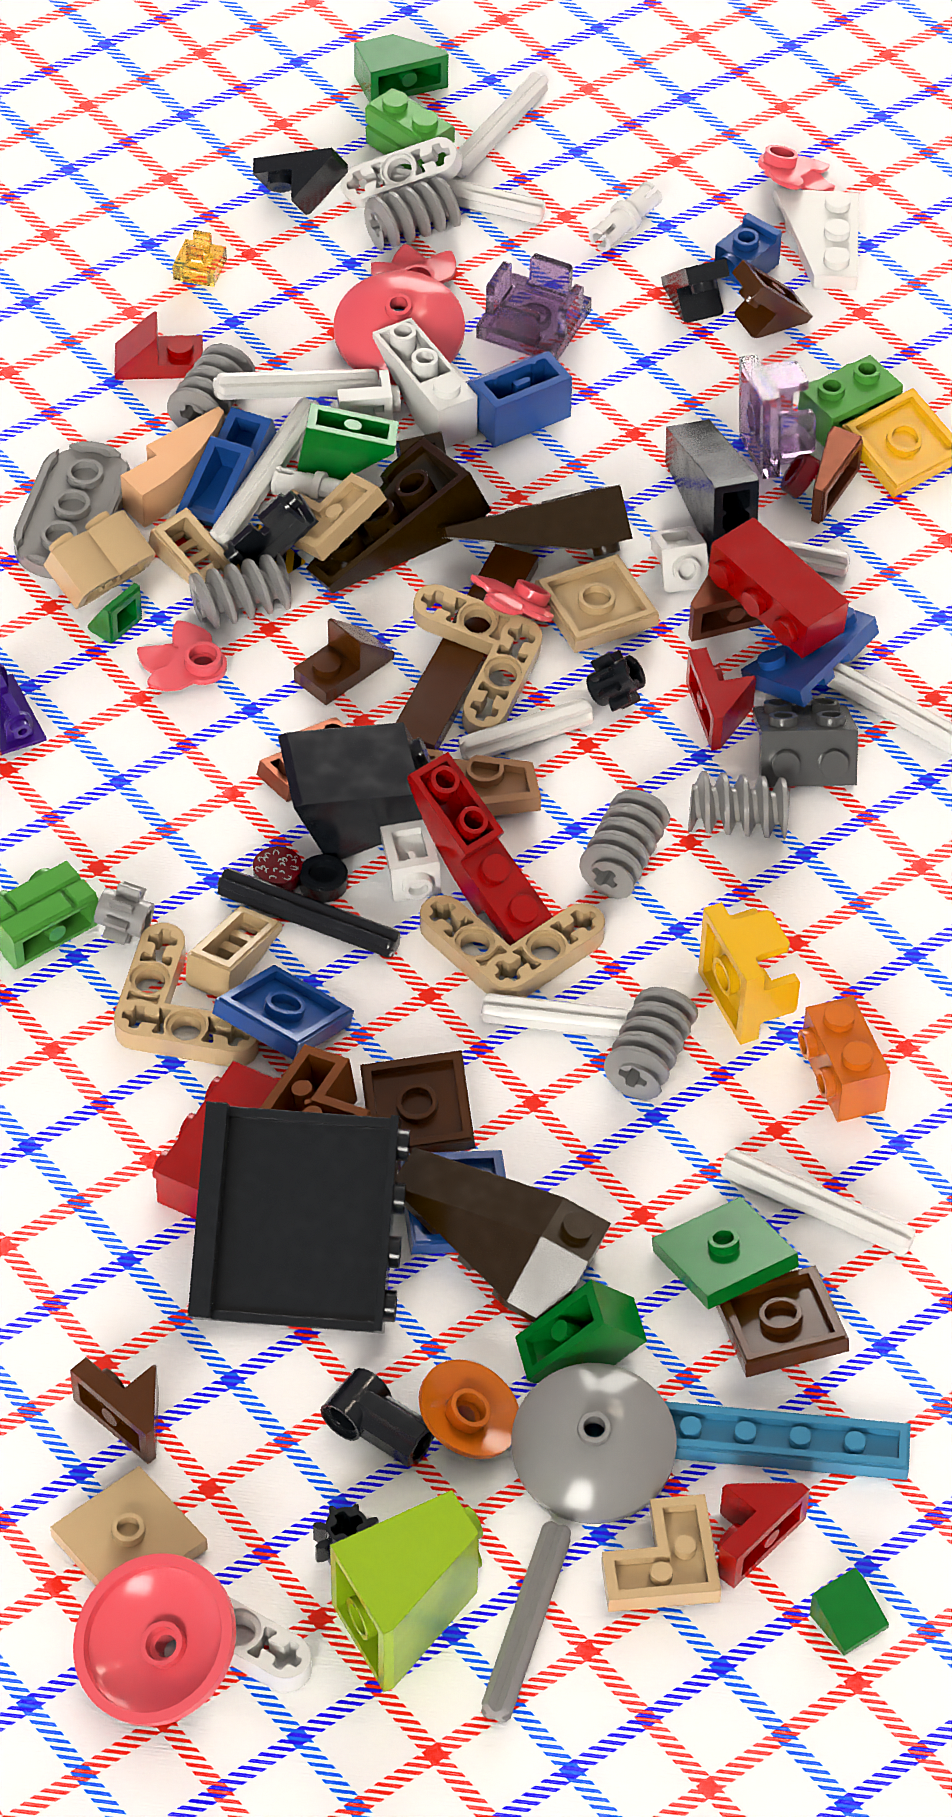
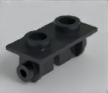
M291 490L286 495L280 493L257 516L264 526L259 530L252 523H249L237 536L227 542L229 548L223 554L230 563L235 566L239 565L240 568L245 559L253 560L258 566L260 557L265 554L270 555L276 562L277 553L282 556L319 521L300 493L296 495Z

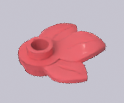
M769 145L765 148V153L759 156L758 166L764 170V174L782 187L792 190L834 191L835 185L821 175L830 166L825 162L806 156H798L795 150L781 145Z
M403 244L391 262H372L371 274L375 275L387 271H413L430 276L443 284L451 280L455 275L456 259L452 251L440 252L427 259L410 245Z
M474 574L470 577L472 583L487 592L483 602L498 612L508 615H522L543 622L551 621L554 617L550 612L551 607L548 605L551 594L534 583L518 579L514 588L496 579Z
M177 620L175 622L171 644L137 648L140 663L144 669L152 673L147 681L148 686L160 691H178L192 684H213L222 679L227 671V659L220 648L212 643L211 634L204 628L186 621Z

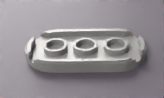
M81 441L69 444V450L59 453V449L46 457L40 467L13 533L15 556L23 568L37 576L53 579L43 566L51 552L49 546L65 533L71 532L73 536L87 531L85 529L86 524L98 514L107 511L112 515L123 509L120 475L129 471L130 467L127 460L125 462L121 458L119 451L104 443Z

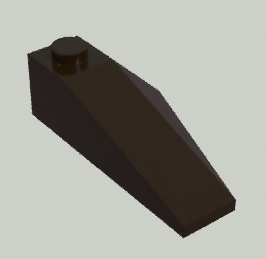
M423 437L389 464L380 475L383 481L380 489L387 500L372 513L368 520L363 522L346 538L336 551L331 553L324 561L314 557L306 567V570L328 591L335 593L453 541V539L437 538L435 529L484 517L492 511L471 473Z
M620 485L594 488L542 501L541 504L507 510L502 514L488 515L435 529L437 538L567 550L592 549L594 557L620 551L619 542L633 539Z
M416 1147L411 1151L408 1162L405 1161L397 1174V1182L406 1183L405 1207L431 1234H440L459 1253L457 1260L468 1271L474 1268L494 1288L492 1295L504 1307L533 1323L575 1292L611 1225L607 1220L565 1197Z

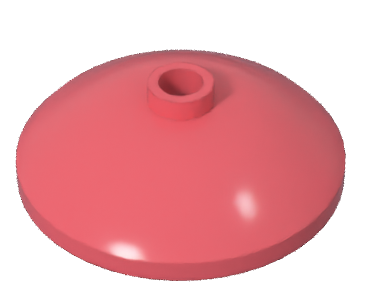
M387 271L363 279L344 295L334 316V339L339 353L353 369H374L378 372V377L379 370H388L390 384H396L373 339L372 332L412 318L451 364L458 355L464 341V313L456 296L438 280L413 271ZM394 309H404L402 311H394Z
M167 1553L149 1554L134 1558L118 1566L106 1575L90 1593L76 1623L73 1639V1659L83 1690L103 1712L131 1725H165L191 1714L213 1695L231 1664L236 1644V1619L231 1600L221 1582L210 1571L183 1556ZM175 1640V1651L172 1655L165 1657L164 1650L166 1645Z

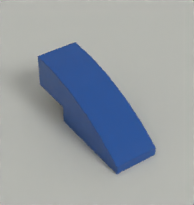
M231 407L218 437H210L176 514L187 507L201 524L213 527L277 433L273 419Z

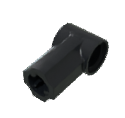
M364 1368L354 1369L320 1409L323 1420L337 1435L349 1441H356L361 1437L407 1467L412 1464L417 1465L423 1459L435 1438L427 1428L421 1415L392 1398L389 1388L381 1378Z

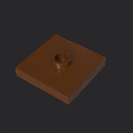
M462 1050L360 1065L365 1109L370 1110L371 1117L391 1118V1115H399L402 1120L401 1129H410L409 1153H411L414 1147L431 1153L476 1149Z
M816 1265L787 1272L716 1306L746 1378L850 1351L849 1337Z

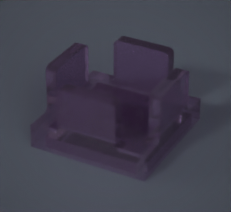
M534 253L530 259L529 277L514 272L512 273V263L503 261L487 283L486 309L476 325V338L530 356L550 351L559 360L591 312L592 297L584 295V286L575 283L572 287L573 266L569 263Z
M755 354L739 357V436L762 479L780 477V465L790 464L798 455L815 451L816 415L812 409L793 411V392L809 389V379L799 362L787 361L765 365L760 362Z

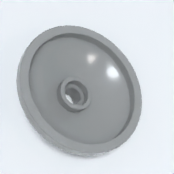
M583 1363L568 1366L541 1380L532 1388L521 1403L515 1416L511 1435V1450L515 1470L531 1497L551 1513L566 1520L585 1524H604L619 1521L636 1514L648 1506L650 1499H654L659 1495L671 1475L677 1447L676 1430L672 1415L656 1389L637 1374L624 1368L604 1363ZM595 1423L601 1425L605 1431L599 1437H590L584 1432V1429L589 1424Z

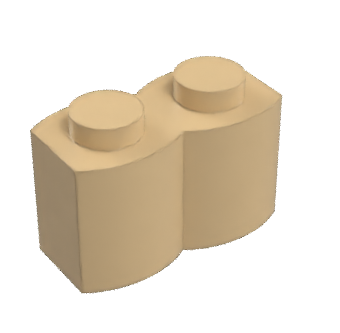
M124 510L112 515L104 511L86 524L85 529L87 531L73 536L71 532L65 533L49 546L51 552L43 566L75 609L93 602L112 588L135 577L148 568L156 555L155 551Z

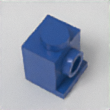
M747 213L743 216L742 224L715 245L714 261L726 259L730 276L725 278L742 287L732 274V271L742 260H745L768 274L779 265L782 231Z

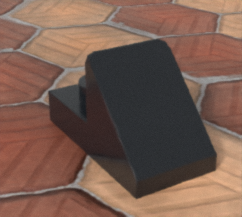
M332 147L253 158V175L268 190L278 193L291 191L292 202L305 215L312 213L348 173V164Z
M726 259L683 268L661 276L662 286L682 321L686 323L720 316L724 312L717 280L730 276Z

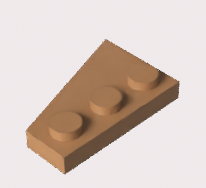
M427 749L430 761L443 755L442 750ZM474 755L469 760L454 759L493 816L541 811V794L533 762Z

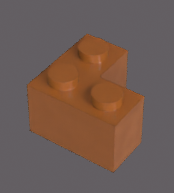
M306 1044L301 1048L260 1107L261 1109L371 1117L370 1110L354 1105L358 1099L350 1059Z

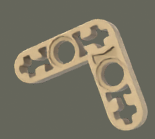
M431 584L420 588L415 594L413 601V618L418 627L488 655L464 702L462 713L463 728L468 734L507 722L540 655L543 637L540 627L528 618L520 615L503 614L490 608L482 600L443 585ZM434 603L442 605V609L438 608L434 613L426 611ZM455 610H459L456 623L451 622V617L454 618ZM472 617H481L488 621L490 628L485 632L475 633L468 630L464 623ZM521 636L528 638V642L522 644L517 659L511 656L513 641H518ZM497 670H505L513 674L515 681L509 686L502 687L494 684L489 676ZM488 697L493 700L491 716H487L484 721L478 720L476 714L483 712Z
M436 895L428 898L421 906L420 930L423 937L486 994L527 997L602 945L605 935V918L601 910L593 905L585 903L574 904L510 946L459 900L452 896ZM448 918H450V919H451V925H450L447 921H445V920H447ZM477 942L485 945L488 950L484 954L473 956L463 952L461 948L468 943ZM546 946L555 949L559 954L551 960H542L535 957L532 952L539 947ZM517 975V980L513 981L511 978ZM500 976H503L504 979H503V980H499V977H500Z
M157 923L145 929L140 937L114 1012V1027L117 1041L123 1047L131 1050L227 1067L230 1066L232 1061L245 1066L253 1062L259 1053V1040L212 1014V1011L171 1004L186 959L183 931L170 923ZM162 944H168L169 946H166L162 955V963L156 961L155 950H160ZM147 979H156L164 984L160 990L152 993H146L137 988L140 982ZM137 1020L144 1021L139 1024L138 1028L130 1027L134 1026ZM160 1024H163V1034L157 1033L160 1032ZM183 1026H192L200 1031L197 1037L190 1040H181L173 1035L176 1029ZM210 1032L216 1033V1034H213V1042H212V1043L209 1042V1040H210L209 1033H210ZM235 1038L244 1039L240 1040L237 1046L229 1045L233 1043Z

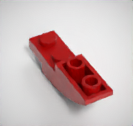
M449 752L408 775L407 780L427 830L449 872L477 916L485 912L505 942L510 946L553 918L548 908L499 840L504 833L503 829Z

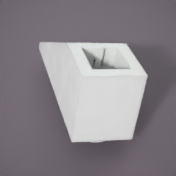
M409 318L372 332L373 339L396 385L399 386L400 393L416 425L424 434L442 431L445 448L476 437L478 396L415 321Z

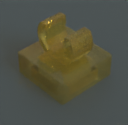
M194 230L193 240L185 239L172 266L173 280L215 287L227 261L226 246L212 244V234L210 232Z

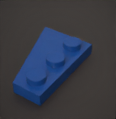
M848 607L845 629L839 636L803 659L789 646L783 644L775 649L766 650L760 653L755 661L740 669L742 677L755 676V690L805 707L813 699L811 690L817 684L826 686L835 678L833 668L839 662L852 661L879 634L876 617Z

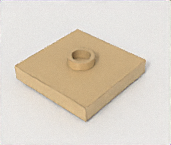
M618 554L536 580L534 583L551 594L548 605L551 607L550 612L554 615L552 620L574 653L659 625L658 611Z
M140 1466L50 1526L51 1537L95 1586L112 1570L140 1556L167 1553L193 1560L208 1550L207 1538Z

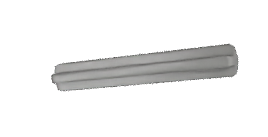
M548 1521L542 1525L481 1702L482 1715L487 1719H494L501 1723L511 1719L571 1542V1530L564 1524Z

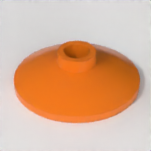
M461 1359L448 1360L431 1369L421 1383L418 1398L422 1418L432 1435L451 1451L468 1458L489 1459L504 1453L511 1446L512 1428L519 1406L513 1392L503 1379L479 1363Z

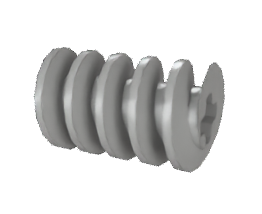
M438 176L429 179L427 183L423 181L415 183L412 188L408 186L400 188L397 193L391 191L383 194L381 198L377 196L369 198L365 203L364 209L367 231L372 242L380 251L384 248V238L394 248L400 245V233L409 243L415 241V228H417L422 237H428L431 234V222L438 232L446 230V217L453 227L460 226L462 222L459 204L454 191L444 179Z
M218 343L207 347L167 401V413L173 423L179 428L218 406L224 410V416L228 415L230 408L236 404L238 399L220 400L214 395L213 379L219 373L255 372V366L251 359L242 350L232 345Z
M277 553L276 562L270 555H262L258 566L253 560L245 559L241 565V573L232 563L224 567L223 577L217 569H208L205 582L196 572L189 575L190 594L198 620L202 623L203 618L207 617L215 629L220 627L221 613H226L232 624L237 623L238 609L240 608L245 610L250 620L254 619L256 604L261 603L268 615L273 614L274 599H279L286 610L291 609L290 579L284 560L279 553Z
M701 771L691 788L688 832H692L697 820L702 819L706 833L711 834L717 820H721L726 835H731L736 823L741 822L746 837L751 836L756 824H761L764 838H770L775 826L780 825L785 840L790 806V793L786 779L778 778L771 791L769 790L766 777L759 776L754 788L750 789L746 774H740L734 787H731L727 773L721 772L715 785L712 786L707 771Z
M625 790L616 794L608 810L603 815L601 823L596 828L594 836L587 844V849L580 857L579 869L582 877L590 887L609 898L623 899L630 896L634 891V884L642 876V870L649 863V856L656 850L657 843L664 835V829L670 824V813L667 806L658 797L640 790Z
M649 987L637 995L634 1000V1006L628 1012L626 1022L620 1028L619 1036L612 1045V1051L607 1055L604 1062V1071L607 1079L617 1090L626 1096L641 1100H650L661 1094V1085L668 1081L670 1070L677 1062V1055L683 1050L684 1040L690 1035L691 1026L698 1018V1009L695 1003L681 992L666 987Z

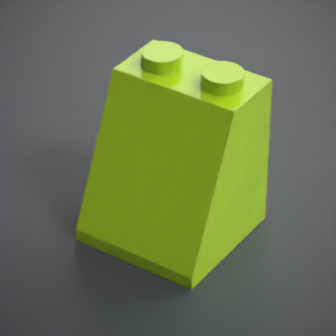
M452 1490L330 1545L332 1606L383 1692L393 1689L477 1594L478 1568L482 1567L479 1539L483 1537V1530L474 1510L470 1506L463 1508Z

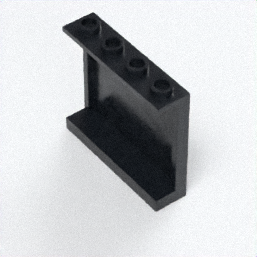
M206 1101L187 1317L195 1320L385 1334V1323H395L398 1291L388 1290L390 1268H400L402 1237L392 1236L394 1214L404 1215L406 1183L397 1182L398 1161L408 1162L410 1149V1129H401L402 1120L400 1116L391 1115V1118L234 1107L224 1102Z

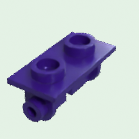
M0 664V753L4 755L47 741V737L14 675H8L4 665Z

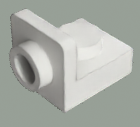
M379 370V386L337 389L338 409L393 420L394 412H401L399 386H391L388 370Z
M691 526L650 532L651 550L661 564L663 589L669 593L700 588L708 576L707 543L696 527Z
M423 819L381 826V841L389 869L393 900L397 902L421 899L440 894L442 892L440 861L435 843Z

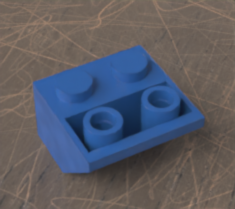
M550 351L525 357L465 381L478 396L477 428L494 448L571 417L572 376Z

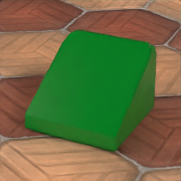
M134 582L106 605L87 625L88 630L112 644L142 620L140 585Z
M856 1568L846 1572L812 1595L809 1615L843 1656L889 1628V1622L866 1580Z

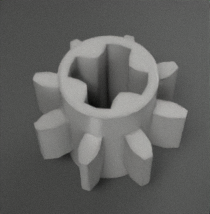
M124 881V883L119 882L117 890L104 889L94 915V922L105 926L102 938L125 945V943L130 944L132 936L141 937L144 930L150 926L155 909L154 903L143 900L146 888Z

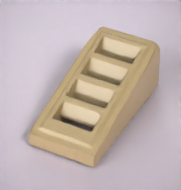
M187 507L150 531L148 543L156 555L188 584L191 573H198L205 582L208 569L215 568L224 571V567L230 564L223 554L225 550L211 537L210 533ZM184 537L187 541L178 547L175 542ZM194 548L199 550L198 553L190 558H187L185 555ZM206 558L211 561L210 564L200 570L195 567V565Z
M239 906L187 953L185 978L187 984L217 998L240 985L281 933L282 923L244 906ZM239 929H242V930L247 931V932H249V933H251V934H254L255 936H250V935H248V934H246V933H243V932H241V931H238V930H239Z

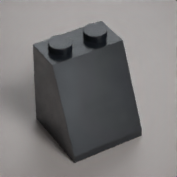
M403 722L295 731L278 735L293 808L323 854L333 855L341 860L381 845V826L422 819L407 777L431 761L421 737L413 739Z

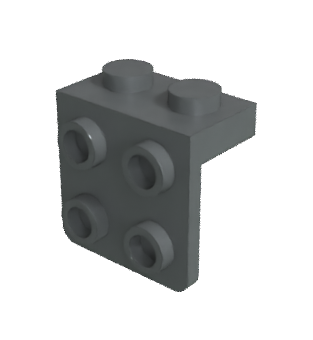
M817 698L811 701V705H806L805 707L792 705V703L782 699L764 701V706L753 707L752 718L759 733V776L766 777L769 787H774L780 777L786 779L788 787L857 785L858 728L847 706L840 705V701L837 699Z

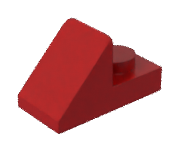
M157 311L152 312L115 343V380L185 378L188 371L193 368L195 362L203 353V335L158 336Z
M707 647L688 650L686 685L711 751L722 748L752 710L756 678L755 676H746L724 680L720 665L713 666Z
M731 1483L722 1487L720 1514L733 1525L726 1530L717 1545V1550H719L718 1573L720 1579L734 1589L806 1519L810 1489L803 1483Z

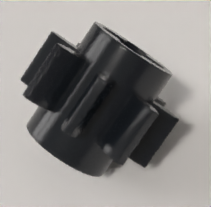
M617 650L613 653L608 652L591 661L595 671L587 676L586 684L592 699L598 705L606 706L609 704L611 711L614 712L620 708L623 710L641 701L637 690L645 686L646 678L643 668L636 658L631 655L623 657L621 651Z
M359 1504L338 1509L330 1506L326 1524L322 1522H315L313 1524V1540L317 1542L315 1545V1560L317 1563L328 1561L331 1565L330 1545L378 1524V1518L371 1517L367 1519L359 1510Z

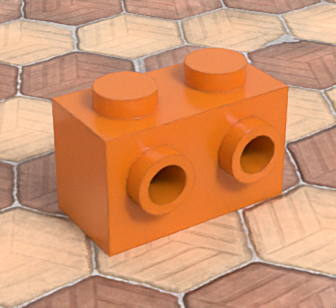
M854 996L805 1007L803 1029L798 1030L800 1051L806 1060L808 1059L816 1076L819 1092L823 1098H826L836 1121L841 1122L885 1111L891 1072Z

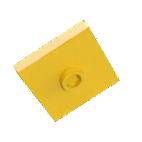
M914 388L842 425L841 429L862 436L861 460L893 498L952 467V432Z

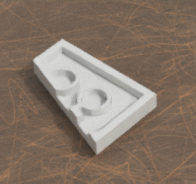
M774 188L773 202L777 211H782L785 218L784 226L788 235H793L798 246V256L812 287L856 290L858 279L859 193Z

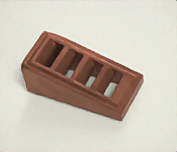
M836 426L830 428L813 488L812 522L820 524V522L824 521L860 470L862 436Z

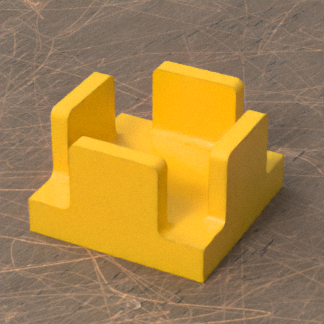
M721 902L703 908L698 973L739 1044L742 1045L759 1039L760 1025L763 1022L791 1014L797 1010L800 981L795 973L771 980L767 971L758 964L759 961L789 951L790 942L770 910L758 912L756 908L729 915Z

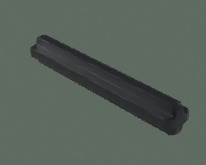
M231 868L225 869L221 877H219L217 893L222 897L386 958L393 957L400 945V932L391 927Z

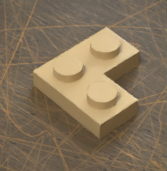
M351 473L321 503L301 494L319 522L303 538L299 539L294 546L324 561L387 500L380 487ZM294 489L291 490V491H293L296 495L299 494V492H297L296 490H294Z
M705 1494L650 1499L649 1514L655 1547L602 1552L601 1567L608 1612L720 1602L721 1585Z

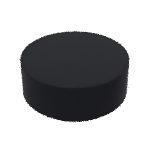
M329 854L309 857L302 863L301 873L299 874L300 891L304 896L323 903L339 899L348 888V869L345 863L338 857Z

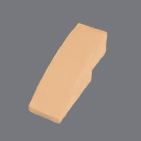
M218 406L146 445L147 461L120 475L123 509L144 528L168 514L180 504L210 437H218L225 422L224 410Z

